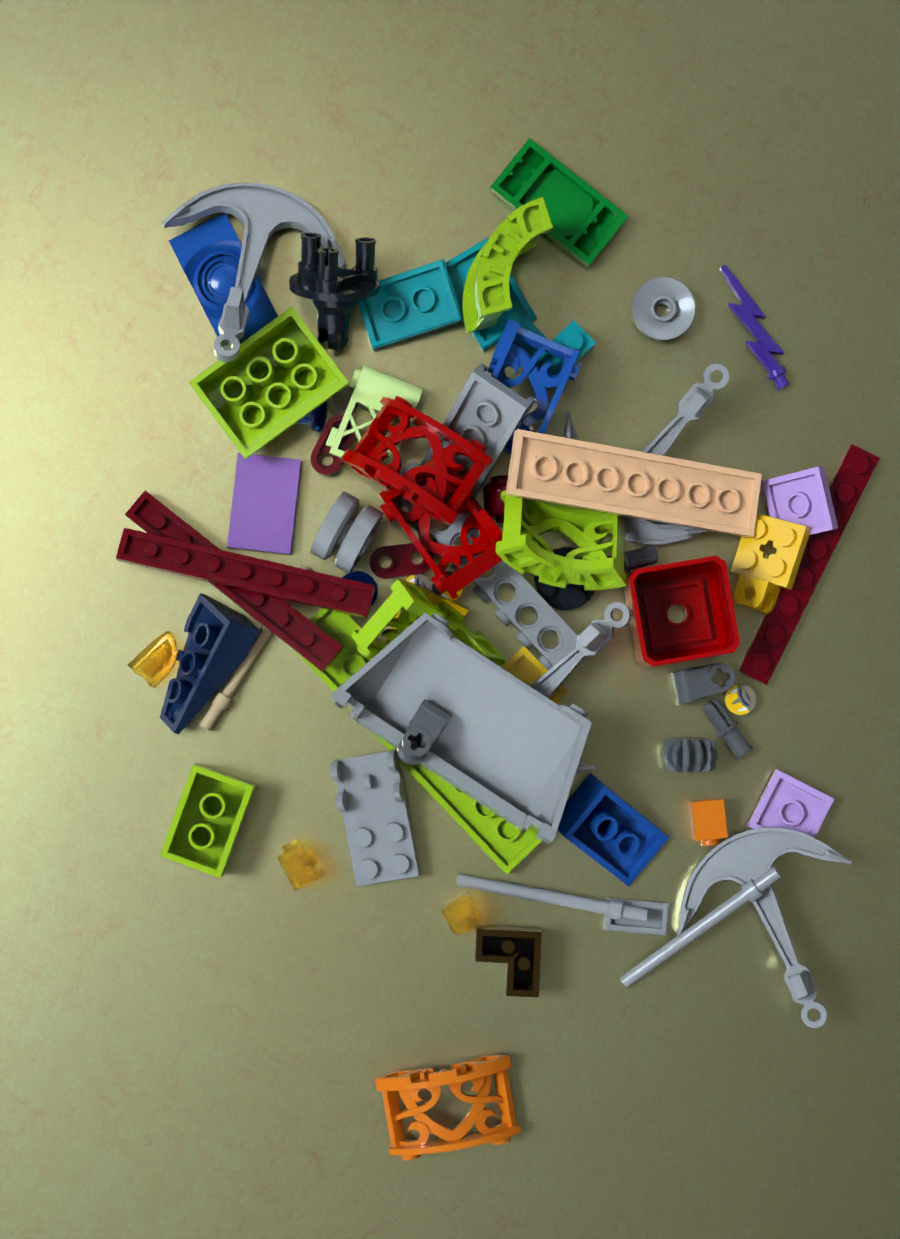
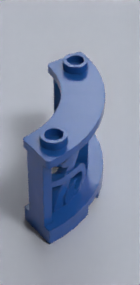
M508 319L487 372L492 373V377L508 388L519 385L528 376L536 395L538 408L524 416L521 421L523 424L520 430L536 432L531 425L543 419L538 433L544 434L567 380L569 379L574 382L581 363L576 362L580 351L575 348L572 350L520 327V323ZM515 339L538 350L531 357ZM544 352L564 360L563 367L557 375H551L548 371L553 361L545 362L538 369L536 362ZM520 366L523 369L515 378H509L505 374V368L512 367L515 373ZM558 386L549 404L546 387ZM513 438L508 442L506 448L503 451L510 455L512 452Z

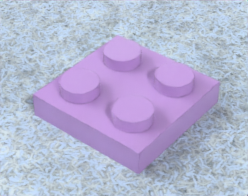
M824 466L762 481L770 517L811 528L810 535L838 529Z
M775 769L747 826L751 829L786 828L815 838L834 798Z

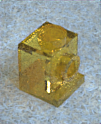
M298 838L281 846L283 853L279 854L277 859L294 891L324 876L323 868L316 870L314 866L318 864V860L310 846L304 848Z
M469 892L441 906L444 918L452 932L456 935L460 933L465 934L479 925L478 923L484 921Z

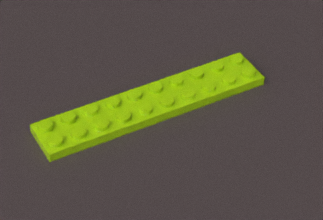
M322 608L310 621L343 646V650L324 673L300 654L298 655L334 692L371 659L364 657L357 650V643L351 636L355 630L360 631L362 628L348 614ZM375 735L377 739L388 750L396 749L395 747H393L392 745H390L389 743ZM399 758V762L506 875L542 842L536 837L538 831L530 827L526 832L516 828L421 764L409 765Z

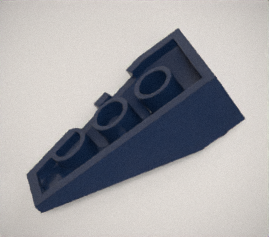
M202 593L199 594L186 620L184 632H188L184 650H178L176 660L180 661L177 676L169 681L160 714V719L175 734L181 733L244 661L260 631L246 616Z

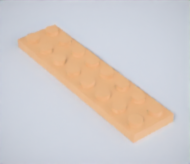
M517 429L514 431L505 495L750 538L754 537L762 474Z

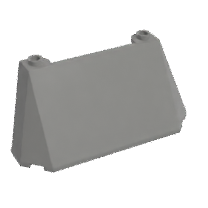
M426 613L421 615L334 691L330 697V701L341 709L346 705L352 710L349 717L396 749L424 699L451 715L452 717L439 739L435 740L426 757L419 764L516 828L526 832L530 827L538 831L536 837L546 844L553 842L592 724L591 721L586 719L588 713L574 704H571L569 707L559 706L452 636L453 633L447 628L450 623L436 613H433L432 616ZM413 742L410 748L416 750L419 745Z

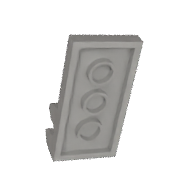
M480 364L471 373L443 423L444 426L467 441L474 439L484 445L487 449L485 454L493 459L471 489L474 495L469 498L470 500L477 497L508 442L514 437V431L520 429L523 424L521 422L536 402L532 397L524 399L486 373L488 367L484 364ZM440 438L444 449L451 445ZM431 447L420 466L432 459L431 455H433ZM464 455L455 457V463L462 464L464 467L463 470L458 471L464 479L474 462Z
M397 749L333 760L330 768L331 778L337 783L338 787L336 805L338 810L343 813L356 886L419 876L421 873Z

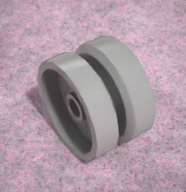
M343 491L320 527L310 553L326 560L333 555L338 546H341L335 558V567L351 574L372 544L384 513L369 505L362 509L355 520L354 517L359 507V499Z

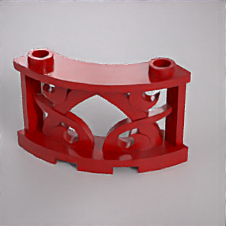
M396 396L393 400L383 397L380 401L383 407L353 451L347 449L340 460L363 478L378 483L387 489L392 487L399 491H405L404 499L417 506L436 521L452 525L458 515L456 513L493 459L485 454L487 449L484 445L474 439L467 441L443 424L412 408V405L403 398ZM397 418L401 419L398 425L392 426ZM410 423L415 424L417 426L410 427ZM389 431L391 435L386 438L385 435ZM427 438L433 452L435 468L417 466L407 471L403 476L400 475L402 458L395 446L411 439ZM440 438L451 445L444 449ZM390 450L393 454V461L385 465L383 464L384 459L390 458L386 451ZM458 455H464L474 462L463 480L448 474V469L452 471L464 469L462 464L455 463V457ZM421 475H429L435 477V482L433 479L426 477L428 480L427 484L420 486L417 484V479ZM448 483L458 488L445 505Z
M431 455L432 459L422 466L435 468L434 456ZM448 469V474L463 480L458 471ZM429 475L418 477L417 484L420 485L419 483L425 480L426 477H429ZM448 483L446 497L453 495L458 487ZM391 487L379 493L384 501L380 508L390 522L395 519L398 521L435 574L431 581L441 595L447 591L453 600L459 597L457 595L458 591L502 561L496 553V542L502 541L503 533L486 510L480 506L475 497L471 500L469 499L474 495L472 491L469 492L456 512L458 515L467 511L471 514L461 528L460 540L462 546H449L432 541L430 539L432 517L415 505H413L411 512H405L398 506L396 499L402 496L405 491H399ZM419 522V540L407 523ZM473 529L479 530L480 535L477 538L471 537L474 544L469 545L468 532ZM428 552L435 555L443 556L440 559L438 566L435 564V562L430 557ZM460 557H467L469 563L461 568L462 561ZM451 564H455L457 571L448 576L446 568Z

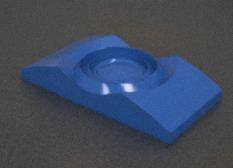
M225 212L169 240L217 337L221 335L218 332V325L222 317L224 304L227 303L231 287H235L242 244ZM257 274L246 302L249 309V318L245 327L244 337L240 339V344L278 317Z

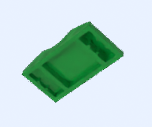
M531 138L527 140L490 186V189L513 211L532 200L543 197L553 226L551 231L545 234L559 248L588 267L629 217Z

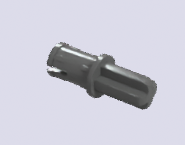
M651 545L625 552L624 572L629 574L632 569L657 563L658 553L655 546Z
M714 698L704 704L702 711L717 730L716 736L722 737L736 760L753 749L736 726L738 721L732 720L718 699Z

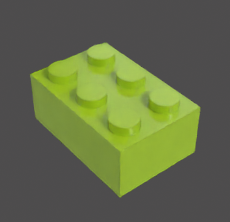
M199 763L193 764L159 856L218 878L223 877L257 784Z

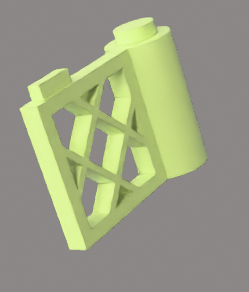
M363 365L362 370L355 368L349 386L353 387L354 390L339 429L332 427L325 444L331 447L329 454L339 458L343 456L345 452L339 450L338 447L344 436L355 433L358 442L361 440L362 437L358 430L371 425L376 417L375 411L379 412L383 407L380 403L383 397L394 400L396 396H399L410 403L412 408L416 409L423 388L366 365ZM355 403L367 407L373 420L356 426L351 415ZM348 421H350L352 429L345 431ZM402 443L397 444V445L395 446V447L398 449V451H399V449H400ZM387 450L390 457L387 461V464L393 461V454L390 450Z

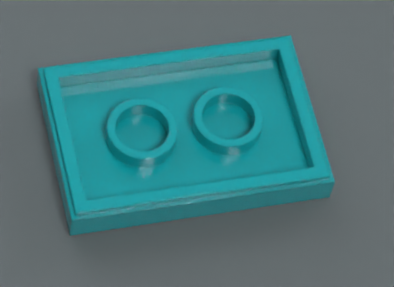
M489 237L446 262L462 317V297L467 273L476 255L488 241ZM511 274L509 292L512 308L502 313L497 319L495 326L471 332L482 351L499 342L508 319L521 325L528 319L531 322L537 320L535 313Z
M444 259L379 280V292L377 295L357 301L371 347L374 351L464 321Z

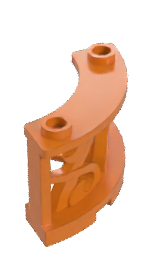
M484 1055L451 1064L452 1069H442L439 1072H434V1067L396 1070L375 1078L377 1091H382L391 1143V1147L388 1148L389 1155H401L402 1160L405 1161L414 1160L421 1157L422 1154L459 1150L490 1142L493 1145L505 1144L511 1141L510 1136L521 1133V1126L517 1125L508 1075V1069L512 1068L510 1055ZM492 1074L494 1075L497 1094H489ZM466 1081L472 1082L473 1087L470 1089V1092L478 1091L477 1095L463 1093L461 1091L462 1084ZM449 1085L452 1093L459 1100L466 1103H474L463 1121L453 1130L437 1123L425 1113V1111H428L437 1103L441 1093V1086ZM421 1089L429 1090L432 1095L427 1102L418 1105L417 1102L424 1100L418 1092ZM398 1092L407 1109L402 1111L400 1109ZM498 1102L502 1123L488 1126L485 1120L489 1116L496 1117V1113L491 1108H484L485 1104ZM413 1116L416 1119L410 1122L408 1132L412 1129L417 1130L420 1134L417 1139L406 1140L402 1118ZM475 1124L478 1131L468 1133ZM429 1132H431L439 1138L429 1139Z

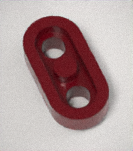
M335 415L327 421L311 453L312 467L320 475H334L341 469L344 463L340 460L341 458L329 454L331 447L325 445L332 427L338 428L344 415ZM348 421L346 426L347 431L352 429L350 421ZM355 433L342 437L338 449L344 452L347 449L350 450L356 439ZM324 455H331L333 457L331 465L325 466L321 463Z
M413 543L383 546L377 548L370 557L372 572L382 579L424 574L430 569L424 558L420 564L412 563L411 556L414 553H419ZM428 552L430 557L433 559L432 553ZM384 556L389 557L392 561L388 568H382L379 564L380 559Z

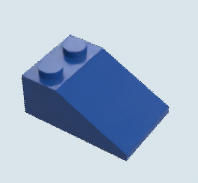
M592 773L587 776L567 800L558 826V831L567 840L627 886L632 884L670 838Z

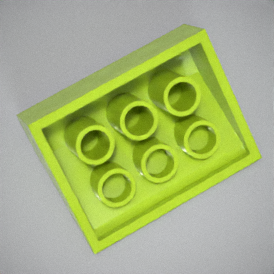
M290 307L241 343L239 355L234 361L222 362L218 360L188 382L245 460L349 385L348 380L293 307Z

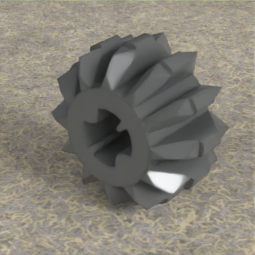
M703 737L668 738L664 741L662 752L664 767L670 771L687 773L712 771L716 768V742L710 738Z

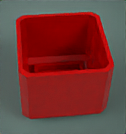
M715 555L640 568L628 574L627 586L623 588L626 605L631 610L630 628L636 661L639 664L648 668L735 652L740 644L727 565L720 557ZM672 605H679L684 609L685 618L681 623H673L669 620L668 610Z

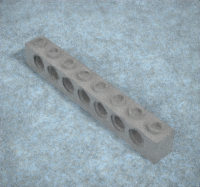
M415 460L411 461L399 474L403 476L410 469L419 466ZM427 478L419 484L425 486L428 482ZM403 495L396 499L400 508L404 507L408 512L413 510V505L404 499ZM448 496L446 497V502L444 503L445 505L450 500ZM464 513L457 515L452 525L445 531L435 530L432 526L433 518H431L430 536L433 538L432 541L453 546L454 542L460 538L462 525L468 517ZM419 522L411 523V525L418 531ZM473 529L468 532V540L471 544H474L471 537L477 538L480 535V531ZM460 557L462 561V568L464 565L469 563L467 557ZM502 560L493 567L494 572L490 577H478L473 582L476 586L472 590L484 603L490 600L498 608L494 612L495 615L506 626L511 623L520 632L516 635L518 640L528 650L534 647L541 654L538 661L549 670L576 647L578 635L518 571ZM452 564L451 567L456 572V565ZM503 584H509L515 590V597L509 602H504L497 596V589ZM525 607L532 608L537 614L536 622L532 625H524L519 620L521 609ZM553 631L557 634L558 644L555 648L548 649L542 645L541 635L543 632Z

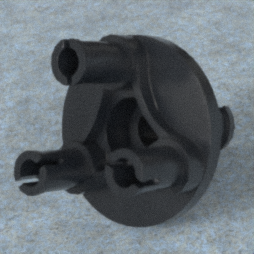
M301 234V261L298 262V273L292 275L289 279V289L300 297L311 299L318 310L317 330L319 336L317 339L321 346L324 345V342L328 341V348H344L349 340L347 336L349 332L350 310L356 301L371 298L379 292L378 268L375 267L376 240L369 237L355 239L356 262L355 266L348 269L338 268L339 249L332 247L331 252H329V247L320 248L321 234Z

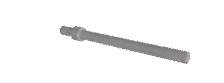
M773 867L755 881L750 879L743 884L741 891L622 975L620 980L623 985L628 988L749 900L754 902L761 897L763 890L782 878L778 869Z
M460 873L457 878L456 886L606 914L608 915L607 918L620 920L621 917L642 922L647 920L648 909L623 905V901L611 899L610 902Z

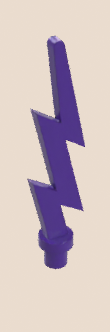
M722 265L720 272L741 303V305L728 303L727 305L757 341L746 340L744 343L768 371L767 376L769 380L775 382L778 390L789 386L790 383L785 376L787 372L785 367H781L771 355H783L784 352L756 319H765L766 316L726 265Z

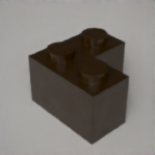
M476 925L475 962L506 963V996L539 997L541 929L534 927Z

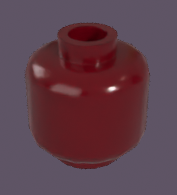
M508 475L493 476L490 478V482L486 483L483 487L484 509L489 516L496 517V522L504 523L505 503L501 499V492L506 490Z

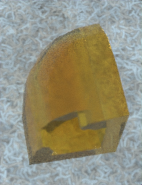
M168 630L157 637L128 664L138 676L141 675L147 681V684L153 688L168 676L176 663L177 646L170 631Z

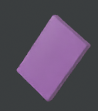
M238 453L227 548L291 555L302 463L300 459L253 454L245 460L242 454Z

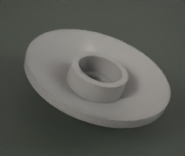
M670 277L653 278L645 282L637 290L632 301V317L638 329L646 336L656 340H671L682 335L690 327L695 315V301L690 290L682 282ZM665 306L668 314L666 316L658 315L657 307Z

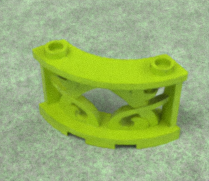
M543 197L532 200L510 213L491 234L488 241L473 260L467 273L462 297L463 319L467 333L495 326L497 319L502 313L512 308L509 281L514 260L527 251L536 247L535 240L539 235L547 233L553 228Z
M506 490L501 492V499L505 503L502 541L496 542V553L510 567L521 574H524L526 571L539 576V582L560 588H565L566 583L584 585V590H606L627 586V575L624 572L625 531L627 530V524L621 515L575 509L559 504L505 495ZM551 531H559L569 537L580 548L572 550L565 557L556 555L540 535ZM607 534H613V541L599 544ZM612 550V557L607 558L605 553Z
M397 579L390 587L393 593L360 631L355 630L351 634L357 643V650L364 657L371 659L415 622L418 616L424 613L432 616L433 613H436L450 623L447 628L453 633L452 636L498 666H501L506 661L495 646L479 630L474 634L468 626L461 623L464 616L444 601L438 605V603L431 601L427 597L429 595L428 591L401 579ZM400 611L399 618H394ZM386 626H391V627H396L397 630H396V629H386V630H384V628H385ZM381 633V637L386 636L389 640L384 642L377 637Z

